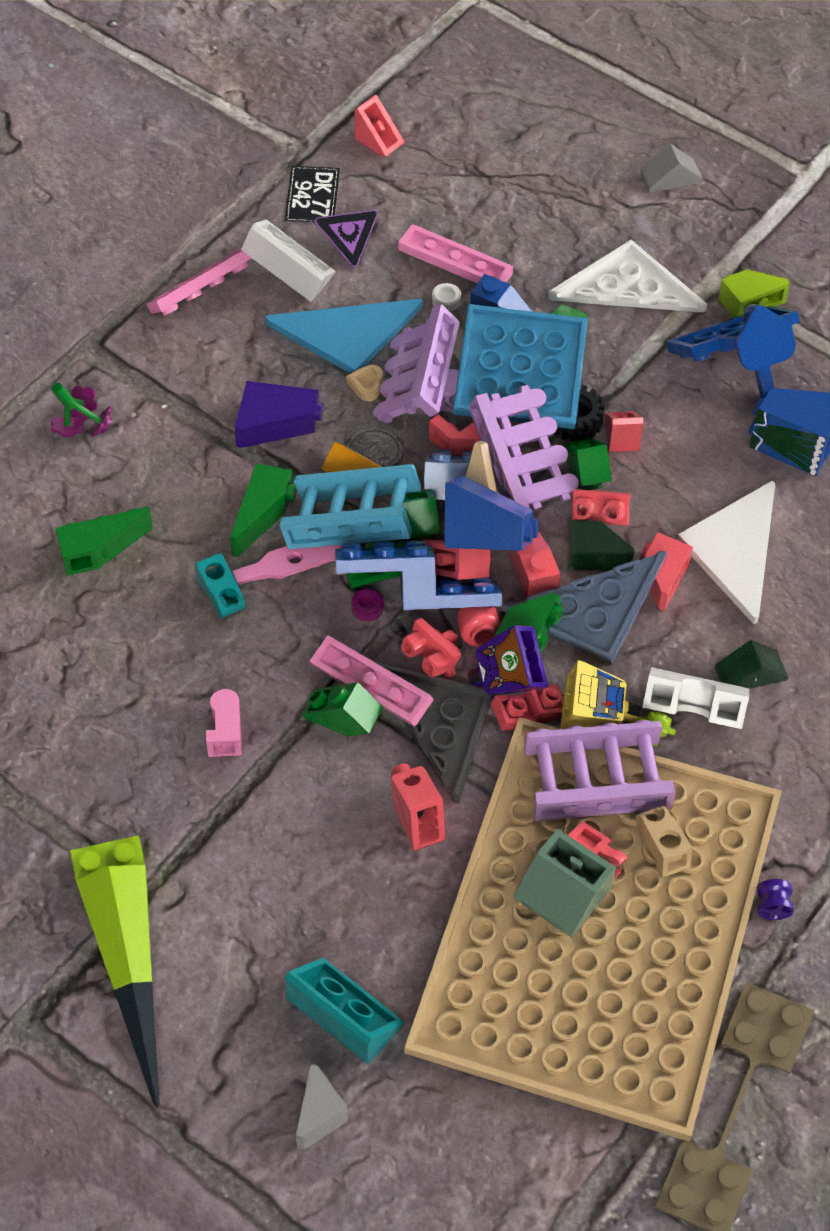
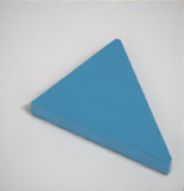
M412 299L267 315L265 317V325L351 374L366 366L423 308V300Z

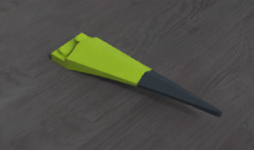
M138 835L70 850L79 893L153 1105L158 1108L160 1103L147 871Z

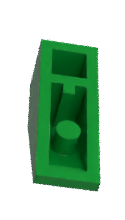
M256 463L230 536L232 556L239 557L286 513L289 502H294L297 489L293 483L292 470Z

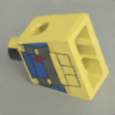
M578 660L565 677L560 729H567L571 726L595 727L605 723H615L618 725L622 724L623 721L634 723L640 717L641 705L625 701L627 684L624 680Z

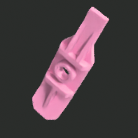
M333 545L288 549L285 546L268 552L257 563L233 570L232 574L238 586L267 578L280 580L335 561V549H342V546ZM293 558H297L300 560V562L296 564L290 563L289 561Z

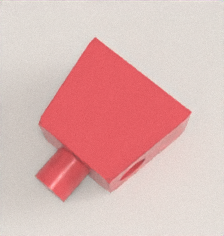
M399 764L391 771L393 805L413 851L446 840L443 799L425 768L418 766L411 769L408 764ZM423 810V815L419 818L417 812Z

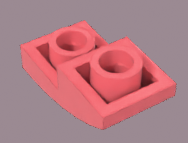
M549 685L548 688L527 691L525 694L495 696L491 706L501 731L513 730L519 717L538 723H546L561 718L563 696L558 685Z

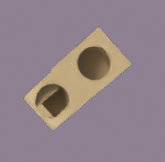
M663 805L638 814L636 816V823L639 833L656 860V868L661 878L690 868L692 846L668 809Z

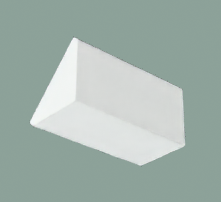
M268 220L253 224L241 248L244 253L310 302H312L336 272Z

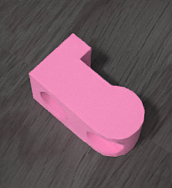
M230 689L218 690L210 699L215 730H206L208 757L242 755L239 697Z

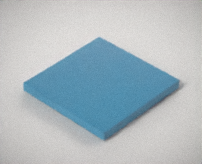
M468 304L453 415L472 417L468 406L477 395L487 393L491 401L490 396L492 394L499 393L500 397L503 398L520 393L519 388L528 385L530 390L538 388L546 394V402L541 408L537 409L540 418L551 417L556 421L557 427L575 429L588 318ZM528 412L508 417L510 422L526 423L531 421Z

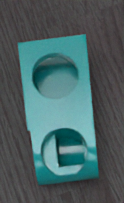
M222 553L195 563L196 580L200 588L204 589L217 615L221 619L245 609L242 593ZM214 565L217 566V567H215V568H213V569H210V570L206 571L207 568H209L210 566H214Z

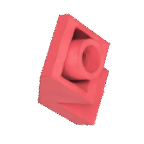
M439 414L429 420V440L439 449L450 450L451 455L463 456V451H473L474 443L481 441L474 422L459 432L453 423L447 422Z

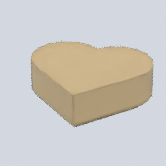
M367 365L347 375L346 383L361 400L373 401L380 395L379 390L383 383V371L379 366Z

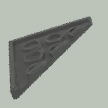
M371 660L430 694L434 699L415 727L404 720L402 721L453 802L459 804L493 695L487 694L482 687L438 676L430 678L426 673Z

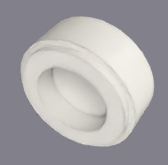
M450 283L439 284L432 291L433 306L442 304L449 312L454 311L461 304V291L457 286Z

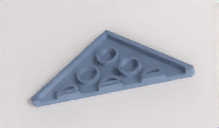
M659 551L653 556L641 560H633L594 576L593 574L570 582L569 585L526 597L527 599L511 605H503L500 608V613L506 615L509 607L550 593H556L563 602L564 612L558 624L551 625L547 635L613 664L667 557V552Z

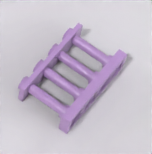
M639 720L629 724L605 723L595 727L571 726L567 729H537L526 733L525 755H537L543 788L542 792H535L533 806L535 821L645 812L663 805L667 809H672L675 796L673 780L662 781L659 779L652 744H658L660 741L661 722ZM639 746L645 777L644 783H625L619 747ZM605 749L611 780L610 786H591L585 750ZM571 752L577 784L576 789L559 790L556 788L551 753Z

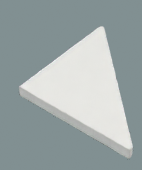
M629 240L548 292V299L551 301L701 313L705 312L707 308V303L632 240Z
M773 481L681 532L677 538L678 541L693 546L691 557L753 624L758 622L775 491V483Z

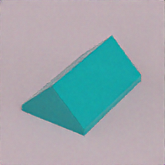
M324 957L290 970L284 977L286 999L367 1065L372 1062L405 1024L402 1019Z

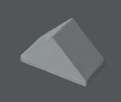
M672 144L668 145L641 169V175L649 192L698 184L703 181L694 159Z
M310 1065L299 1117L296 1144L297 1149L300 1150L307 1149L348 1121V1107L317 1065Z

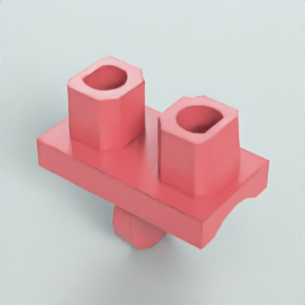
M574 489L572 522L628 526L631 493Z
M423 618L414 622L412 632L404 637L401 646L402 652L409 658H413L418 654L424 658L422 668L430 678L441 674L446 679L453 678L456 674L455 666L461 657L460 649L455 646L458 635L453 630L445 631L442 634Z

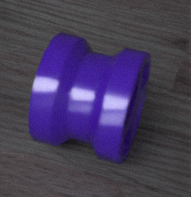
M770 879L762 881L757 885V895L761 898V902L758 905L760 917L768 920H782L793 915L794 905L789 899L793 893L790 882L782 879Z

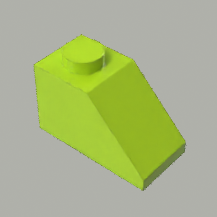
M746 269L736 274H730L722 279L718 299L730 315L736 318L744 314V310L748 305L756 304L764 307H776L786 303L790 282L786 278Z

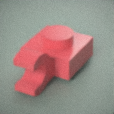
M582 822L568 834V836L612 865L620 866L627 859L623 852L610 847L612 841L610 838L585 822ZM616 867L614 879L622 872L618 867Z

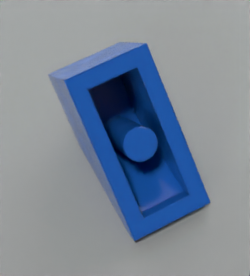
M487 274L483 275L471 292L470 304L531 311L511 284Z

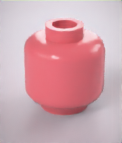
M495 606L460 608L456 617L462 639L473 647H480L493 639L501 624Z

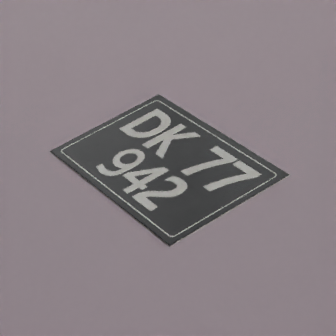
M291 166L285 221L315 223L318 217L335 215L340 168Z

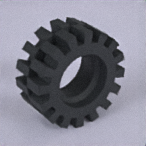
M582 385L579 393L578 410H582L588 415L576 419L575 429L557 427L554 434L557 436L561 433V439L566 440L569 436L571 437V442L576 441L579 437L581 440L587 439V435L590 438H594L596 432L599 433L601 426H603L605 404L602 402L601 395L596 396L594 389L587 392V386Z

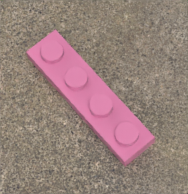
M414 224L409 227L398 241L399 251L475 283H478L484 274L507 283L513 274L512 265Z
M239 248L149 301L146 305L151 314L162 312L163 315H167L179 308L177 303L186 298L187 301H190L202 294L201 288L209 284L210 287H214L225 281L224 275L232 271L235 274L249 266L247 261L252 258Z
M327 635L309 661L313 667L342 684L359 682L385 710L414 727L434 700L430 694Z

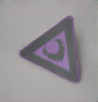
M375 210L318 217L315 220V224L349 265L355 268L358 266L378 213Z

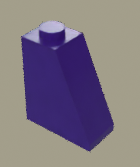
M246 381L235 424L236 447L244 448L314 433L316 422L322 421L324 403L319 402V390Z

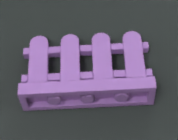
M442 304L432 307L430 318L427 319L425 324L413 329L407 327L403 330V333L398 334L391 341L390 347L398 354L391 357L385 364V370L392 378L385 380L380 386L379 392L387 399L379 403L373 411V415L379 421L388 424L392 422L394 417L404 413L409 415L416 413L417 408H421L429 417L439 414L460 323Z
M524 385L519 388L520 393L501 398L499 393L492 394L490 396L491 401L487 393L475 396L468 408L480 440L488 444L493 474L501 495L527 508L531 506L533 511L539 510L542 507L541 502L560 497L561 502L569 501L571 499L569 494L578 488L579 481L573 474H561L559 465L566 461L568 452L561 445L551 447L548 437L552 436L556 431L557 423L551 417L540 418L537 410L546 402L545 392L538 388L530 390L528 385ZM528 412L531 421L511 426L508 417ZM538 440L541 450L522 455L519 445ZM549 469L552 476L551 479L533 484L530 474Z

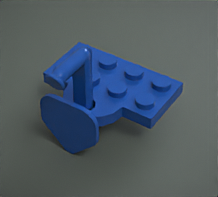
M752 304L745 308L742 316L668 340L666 343L669 353L680 355L681 358H693V361L708 359L711 357L710 353L718 350L720 352H728L737 349L741 365L748 370L755 371L760 397L765 398L769 390L774 388L770 366L785 361L793 355L796 344L792 325L800 323L798 311Z

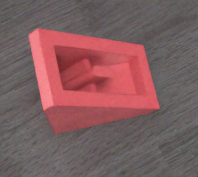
M376 94L354 109L356 140L382 157L388 156L404 143L403 138Z
M635 411L604 412L609 452L639 451L643 430V417Z

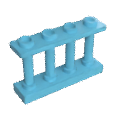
M413 464L297 475L295 476L294 484L302 502L299 515L282 517L279 525L288 549L410 539L412 528L403 502L406 493H416L421 490L416 468ZM392 495L389 507L372 509L375 496ZM362 498L359 510L342 512L345 499ZM331 501L328 513L312 514L315 502Z

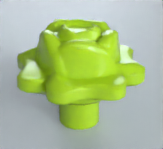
M650 711L646 717H639L638 721H660L662 725L660 737H666L667 734H676L675 729L670 727L672 719L662 712Z

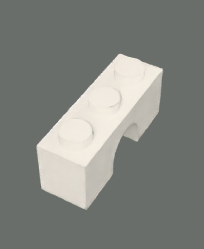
M651 667L642 708L674 715L677 711L693 712L707 717L711 723L742 729L750 689Z

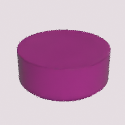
M362 589L354 594L352 598V612L356 618L369 622L378 619L383 614L384 599L378 591Z

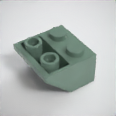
M557 828L536 854L514 894V899L572 938L613 887L616 867Z

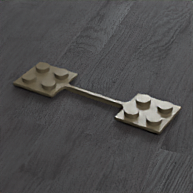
M746 982L721 1043L722 1046L745 1055L749 1060V1069L716 1148L707 1150L682 1139L655 1205L656 1209L706 1231H730L753 1170L729 1160L724 1154V1145L754 1069L760 1064H767L788 1074L791 1073L814 1013L813 1009Z

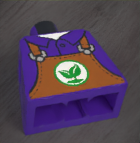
M512 626L477 648L476 657L479 666L468 671L471 685L484 686L485 692L489 695H507L549 687L535 630L531 626Z

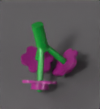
M55 383L51 387L52 393L64 405L63 418L55 417L51 419L52 432L58 433L62 437L75 436L83 432L84 420L88 419L95 422L90 433L92 437L97 436L100 432L104 434L110 428L113 420L110 417L113 409L111 406H108L106 410L104 409L100 416L92 413L98 407L97 401L94 400L96 393L93 388L75 386L72 393H69L61 383Z

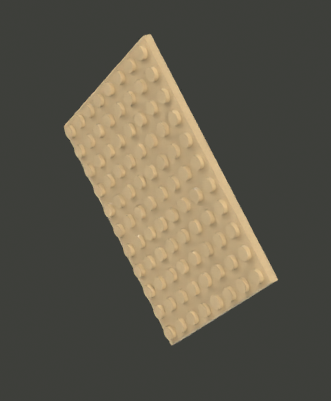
M519 717L405 1044L404 1054L690 1142L782 791L654 755L659 779L662 781L673 780L674 801L672 809H668L672 817L674 816L692 846L690 868L661 878L656 868V860L648 845L643 841L637 827L636 816L643 812L535 821L533 812L535 792H542L543 788L537 755H525V734L537 729L560 730V728ZM619 747L625 783H644L645 777L640 751L628 747ZM605 749L585 750L591 786H610L611 780ZM571 752L551 753L556 788L559 790L576 789L577 784ZM585 822L612 840L610 847L623 852L627 859L622 865H615L622 870L621 874L614 879L613 887L571 938L515 900L514 894L536 854L557 828L568 835L578 825Z

